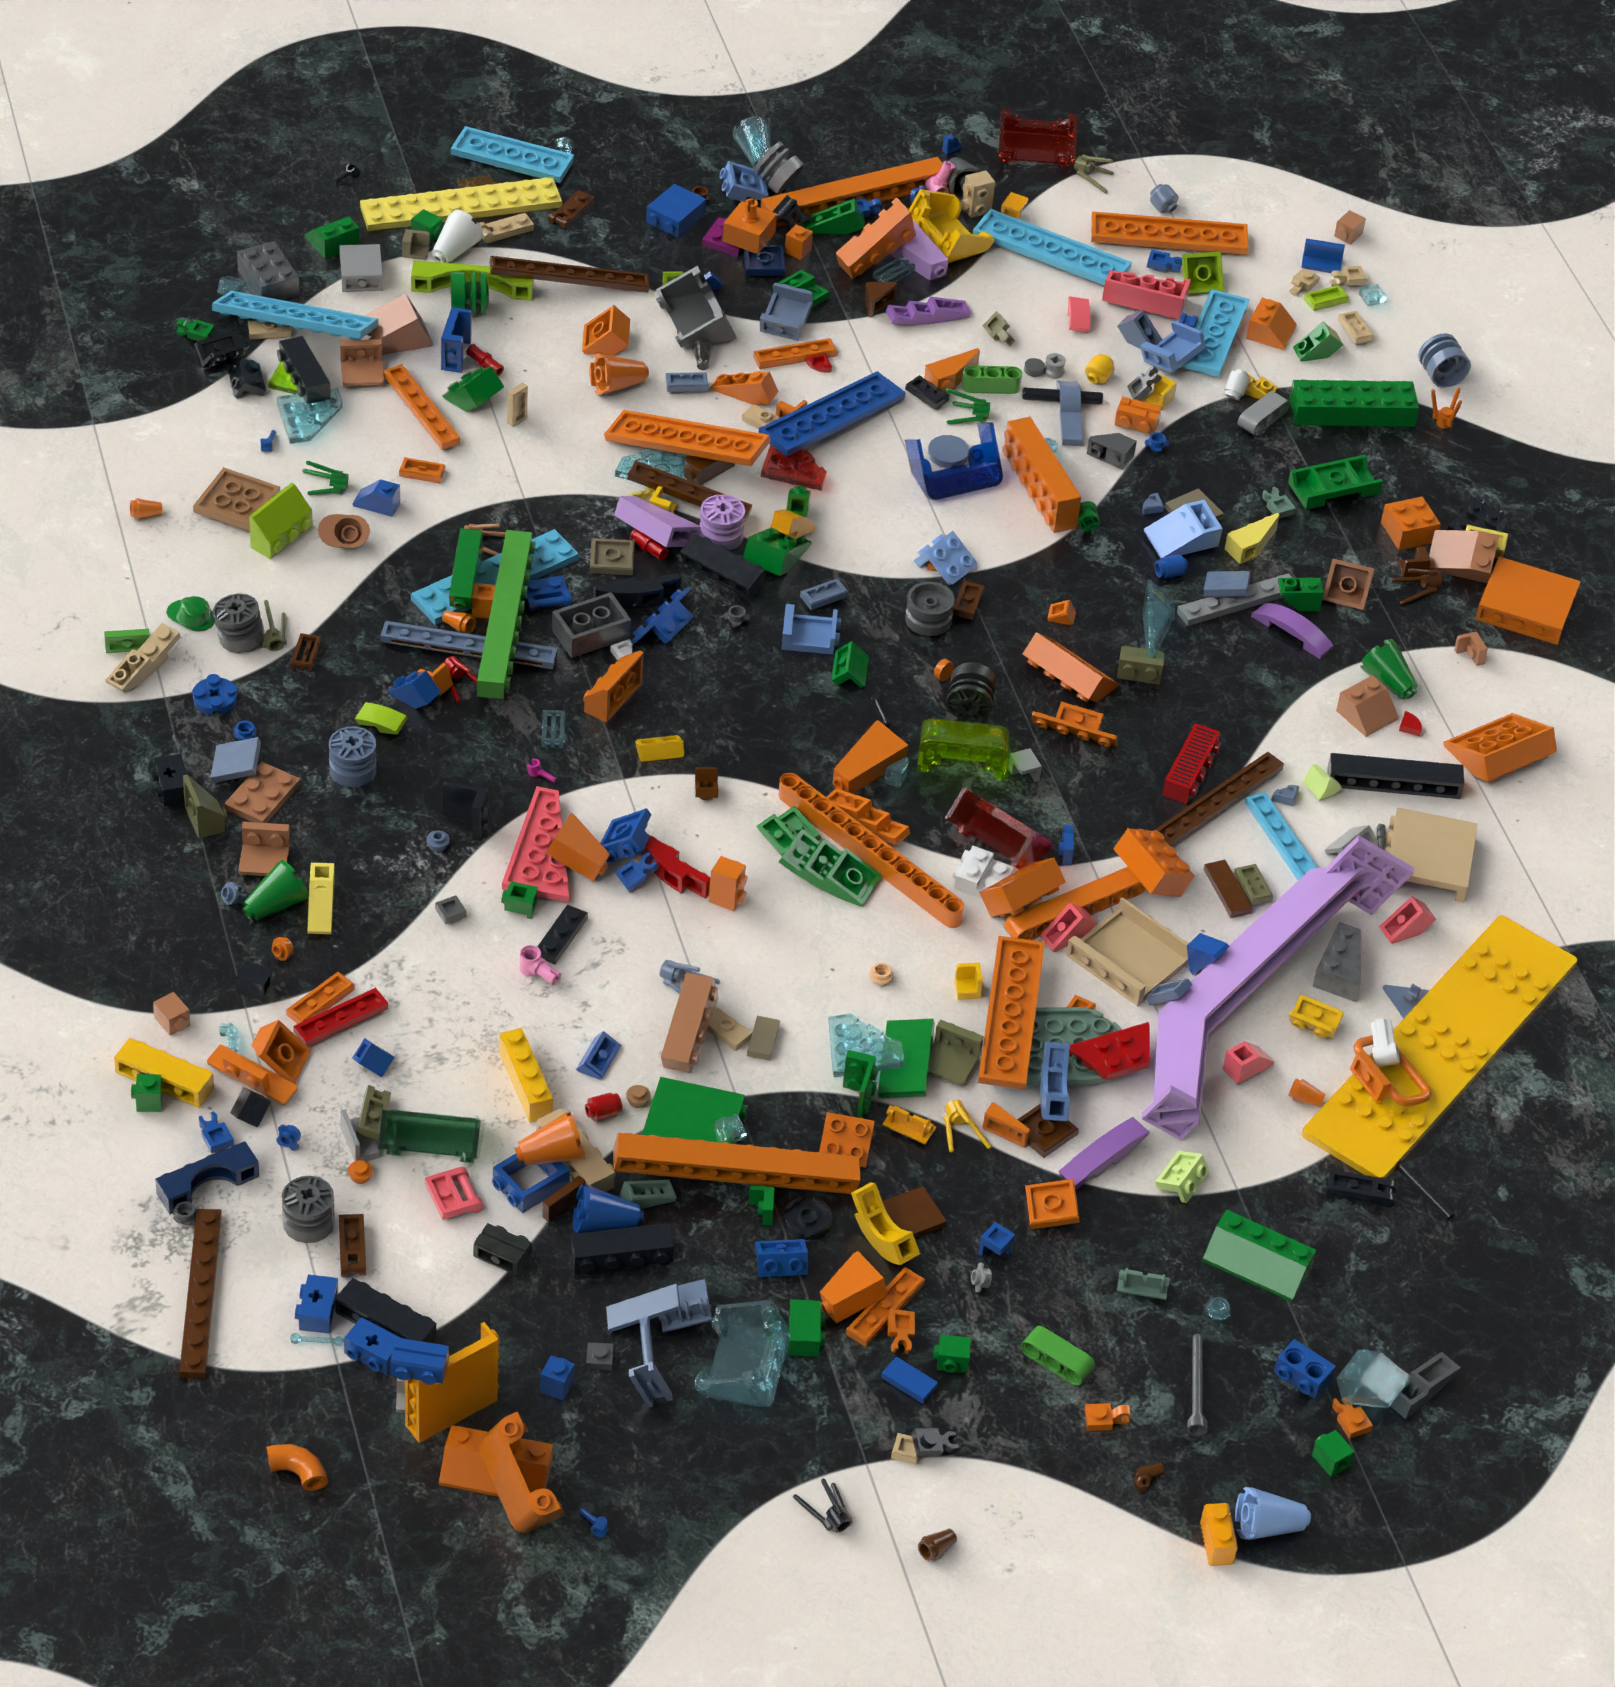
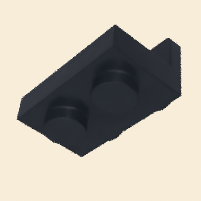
M238 356L234 363L230 364L228 375L234 397L239 398L244 390L263 396L266 388L259 363Z

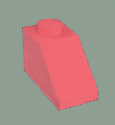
M1411 896L1379 928L1390 943L1393 944L1422 934L1437 919L1425 903Z
M1070 902L1040 936L1051 950L1056 952L1067 947L1069 939L1074 935L1079 939L1084 937L1097 923L1084 908Z

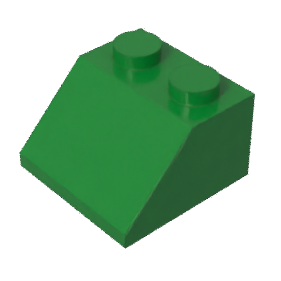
M350 217L316 228L305 234V238L324 259L340 254L339 245H360L359 227Z

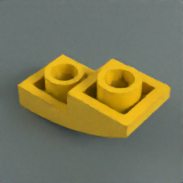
M1247 374L1250 377V381L1245 394L1261 399L1270 391L1275 392L1278 389V386L1263 376L1257 380Z

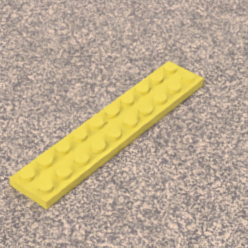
M550 177L360 200V208L368 231L411 226V219L423 209L441 217L442 222H446L449 214L453 213L454 210L464 211L473 218L554 209L562 206V200L554 178Z

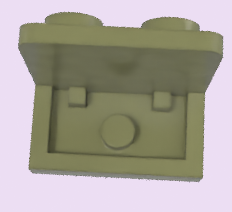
M1122 646L1117 678L1160 685L1164 653L1157 650Z
M940 1019L936 1026L935 1040L932 1044L929 1074L958 1086H963L981 1056L984 1036Z

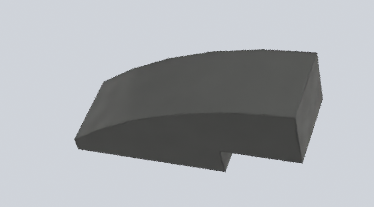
M1441 1352L1412 1371L1406 1381L1392 1389L1387 1404L1406 1419L1433 1398L1459 1372L1461 1367Z

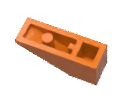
M979 348L927 364L925 366L924 378L944 392H946L947 388L955 389L963 380L964 368L972 365L978 366Z

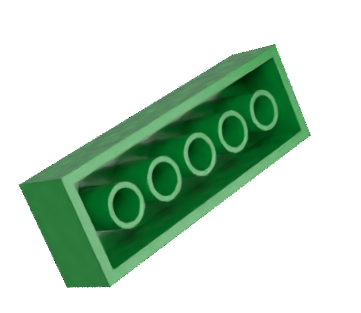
M1293 380L1289 397L1294 425L1415 427L1419 412V404L1413 381Z

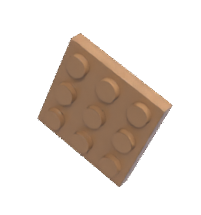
M223 467L193 505V512L250 531L249 516L281 491L280 486Z

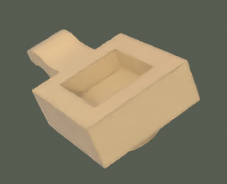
M1361 266L1342 267V271H1332L1331 274L1336 279L1329 280L1332 287L1340 286L1344 282H1346L1347 286L1366 285L1367 277Z
M1303 268L1293 276L1291 284L1294 286L1289 292L1298 295L1302 289L1309 291L1319 283L1320 276Z

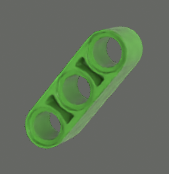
M967 366L963 371L962 389L968 393L1016 394L1020 391L1022 370L1014 366Z
M1042 1326L1035 1327L1021 1343V1349L1026 1356L1073 1385H1080L1095 1368V1362L1091 1356Z

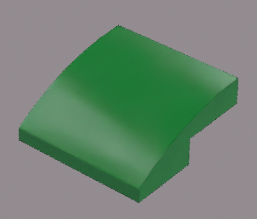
M803 270L779 282V284H786L813 292L812 308L830 298L829 291L815 284V277Z
M795 806L779 817L774 813L756 826L781 856L801 829L805 830L816 840H821L820 833Z

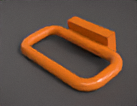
M1373 1035L1360 1038L1355 1042L1354 1052L1356 1056L1350 1070L1376 1102L1384 1100L1386 1094L1397 1104L1406 1107L1422 1104L1430 1099L1432 1094L1429 1085L1399 1048V1065L1421 1090L1422 1094L1405 1097L1395 1089L1363 1049V1047L1374 1044Z

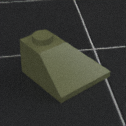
M183 775L185 808L198 838L225 832V822H228L226 810L224 808L221 809L218 801L189 775Z

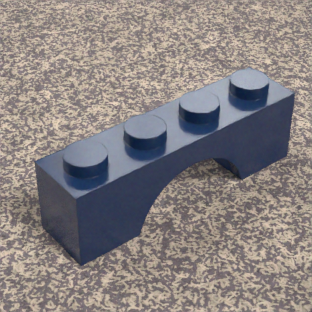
M246 1141L155 1178L156 1194L170 1215L178 1203L184 1201L192 1203L194 1191L207 1181L225 1180L239 1186L258 1178L259 1161Z

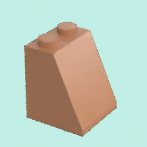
M407 294L364 315L378 318V327L367 335L371 336L369 340H382V355L426 348L433 345L423 319Z

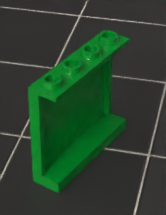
M660 1077L642 1135L737 1144L734 1140L735 1137L739 1138L741 1135L742 1123H740V1120H745L748 1105H744L745 1095Z

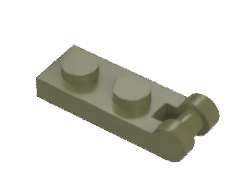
M367 1085L356 1134L380 1141L391 1092L386 1090L381 1092L375 1090L374 1086Z

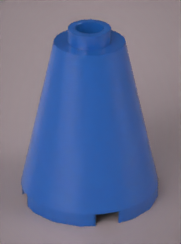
M581 1184L576 1196L579 1202L577 1207H574L573 1230L576 1233L637 1227L642 1224L643 1210H640L639 1204L589 1185Z

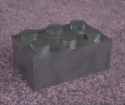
M275 241L237 251L238 271L254 295L278 300L299 296V276Z
M610 592L552 611V631L570 657L573 658L630 639L631 619Z

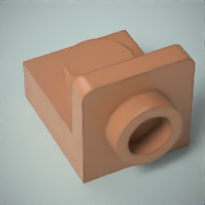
M1477 631L1457 636L1454 648L1456 654L1467 652L1476 666L1485 664L1488 648Z

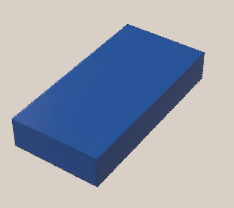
M898 1357L894 1358L881 1375L883 1380L922 1404L938 1386L937 1381Z

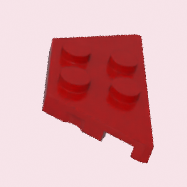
M1149 1022L1072 1044L1070 1045L1069 1056L1075 1055L1081 1059L1083 1066L1095 1071L1098 1076L1106 1081L1149 1068L1150 1024Z

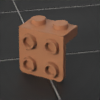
M382 340L340 341L343 386L383 385Z

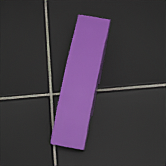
M929 297L927 303L909 301L906 307L888 305L886 309L891 324L904 325L948 322L970 317L971 315L966 301L939 297Z
M1131 1117L1081 1151L1059 1170V1174L1065 1180L1074 1179L1075 1190H1077L1090 1177L1094 1176L1096 1178L1109 1165L1119 1163L1150 1132L1134 1117Z

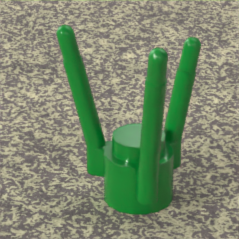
M946 389L948 393L973 401V404L953 401L952 404L971 408L972 415H976V417L947 420V424L983 422V418H989L990 402L956 390Z
M306 461L307 465L328 473L303 469V473L330 479V486H333L330 489L308 491V495L340 494L341 490H347L349 474Z

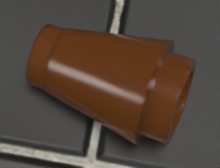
M950 1528L924 1536L918 1543V1551L927 1561L937 1560L957 1542V1536Z

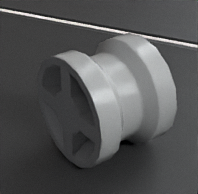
M1058 353L1047 355L1044 369L1045 375L1053 379L1061 378L1064 375L1065 357Z

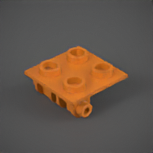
M827 1112L819 1152L859 1156L860 1167L866 1168L875 1121Z

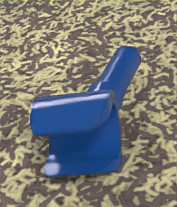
M275 430L271 431L268 438H261V451L273 450Z
M580 1509L579 1513L593 1524L591 1532L595 1536L602 1538L608 1531L606 1518L602 1516L597 1518L586 1509Z

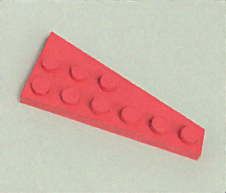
M536 786L502 881V890H508L512 881L538 887V897L569 903L566 865L546 854L562 827L558 790Z

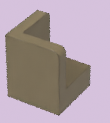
M406 229L402 240V257L426 260L429 251V232Z

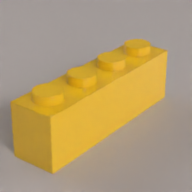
M523 1028L499 1033V1053L529 1123L552 1113L553 1097Z
M129 1037L114 1056L115 1073L136 1081L137 1074H160L164 1094L197 1108L201 1107L214 1090V1075L208 1069L193 1065L185 1059H179L164 1050L153 1048L142 1041Z

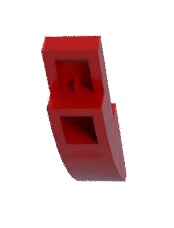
M649 835L641 855L650 853L652 859L647 862V865L656 861L659 868L654 871V874L681 894L688 889L706 899L710 892V877L689 866L686 862L680 861V852L675 848Z

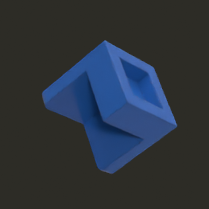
M364 1038L352 1057L357 1063L380 1077L385 1074L395 1058L389 1052Z
M995 1222L981 1236L978 1254L983 1257L990 1249L998 1255H1001L1003 1252L1009 1255L1013 1251L1015 1234Z

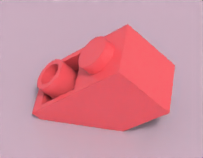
M1244 1041L1226 1051L1223 1070L1237 1084H1240L1274 1065V1061L1259 1046Z

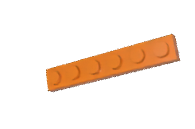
M403 364L384 370L386 380L441 450L460 444V436Z

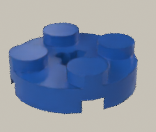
M210 674L207 676V679L201 680L192 689L194 705L205 714L213 715V712L218 711L221 714L229 712L237 704V686L225 678H220L217 674Z

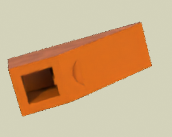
M770 371L740 372L731 375L721 374L710 387L713 391L752 405L770 404L779 392Z

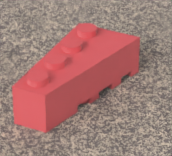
M1110 270L1105 280L1102 301L1113 305L1126 306L1129 309L1144 310L1149 314L1163 315L1170 319H1179L1188 298L1191 279H1184L1183 282L1174 281V277H1166V280L1155 279L1154 275L1146 274V276L1137 277L1136 273Z

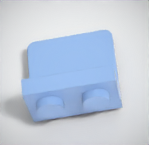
M954 531L945 537L942 534L931 541L934 545L932 547L926 545L918 551L920 556L914 560L918 567L930 560L948 585H953L977 566V561Z

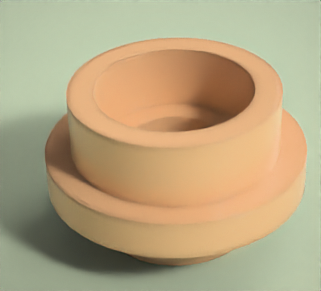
M877 963L870 970V979L876 984H888L893 979V971L888 964Z

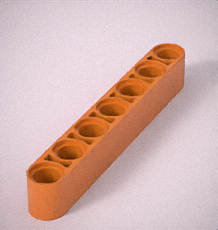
M1126 867L1030 907L1016 915H1012L1006 919L1003 927L1012 938L1034 940L1041 937L1040 935L1070 902L1084 908L1091 916L1119 904L1122 897L1129 900L1140 895L1146 888L1133 872Z

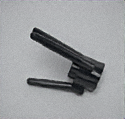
M821 1479V1483L833 1505L827 1510L826 1519L797 1494L793 1495V1498L818 1519L827 1531L833 1528L836 1533L842 1532L852 1524V1518L846 1510L835 1483H831L830 1488L826 1479Z

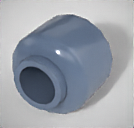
M1159 184L1150 192V202L1160 213L1167 211L1171 213L1177 208L1179 196L1170 185Z

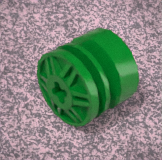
M451 272V307L466 309V306H471L472 315H476V306H480L481 315H486V309L489 304V283L486 278V272H480V281H476L475 272H472L470 281H466L464 272Z

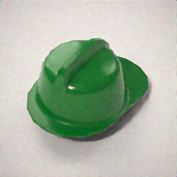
M199 596L185 597L171 603L167 607L166 614L168 618L193 631L208 630L215 623L213 611L210 609L208 602Z

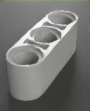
M1270 391L1240 415L1238 426L1256 436L1287 412L1290 401L1274 391Z

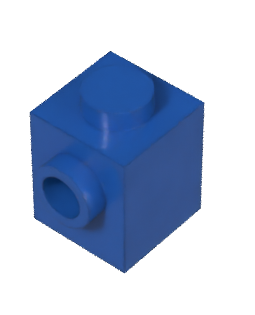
M551 1355L540 1374V1393L564 1401L574 1382V1363Z

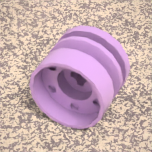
M725 494L714 495L703 501L700 509L701 522L699 526H701L699 536L707 537L712 543L724 546L729 551L737 548L742 543L744 537L745 507L739 499Z

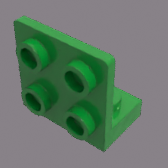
M848 1050L845 1059L843 1087L860 1091L857 1118H863L864 1113H869L871 1100L869 1099L871 1096H874L877 1082L875 1081L879 1067L875 1066L876 1056Z

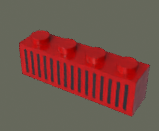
M1195 723L1165 779L1162 796L1184 804H1188L1191 796H1196L1199 788L1198 783L1204 781L1207 772L1206 768L1210 769L1213 763V754H1218L1222 742L1219 741V731Z

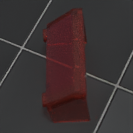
M964 787L945 816L946 820L958 826L956 831L966 837L971 834L1011 859L1012 862L1010 864L1019 870L1031 863L1037 862L1054 844V842Z

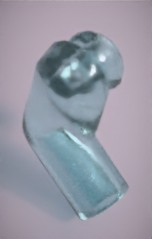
M230 1022L228 1024H220L219 1033L221 1036H227V1048L238 1052L240 1039L238 1028Z

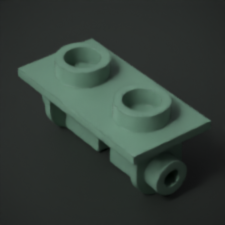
M1125 1268V1270H1120L1117 1292L1166 1300L1170 1278L1165 1277V1274L1148 1273L1143 1275V1272Z

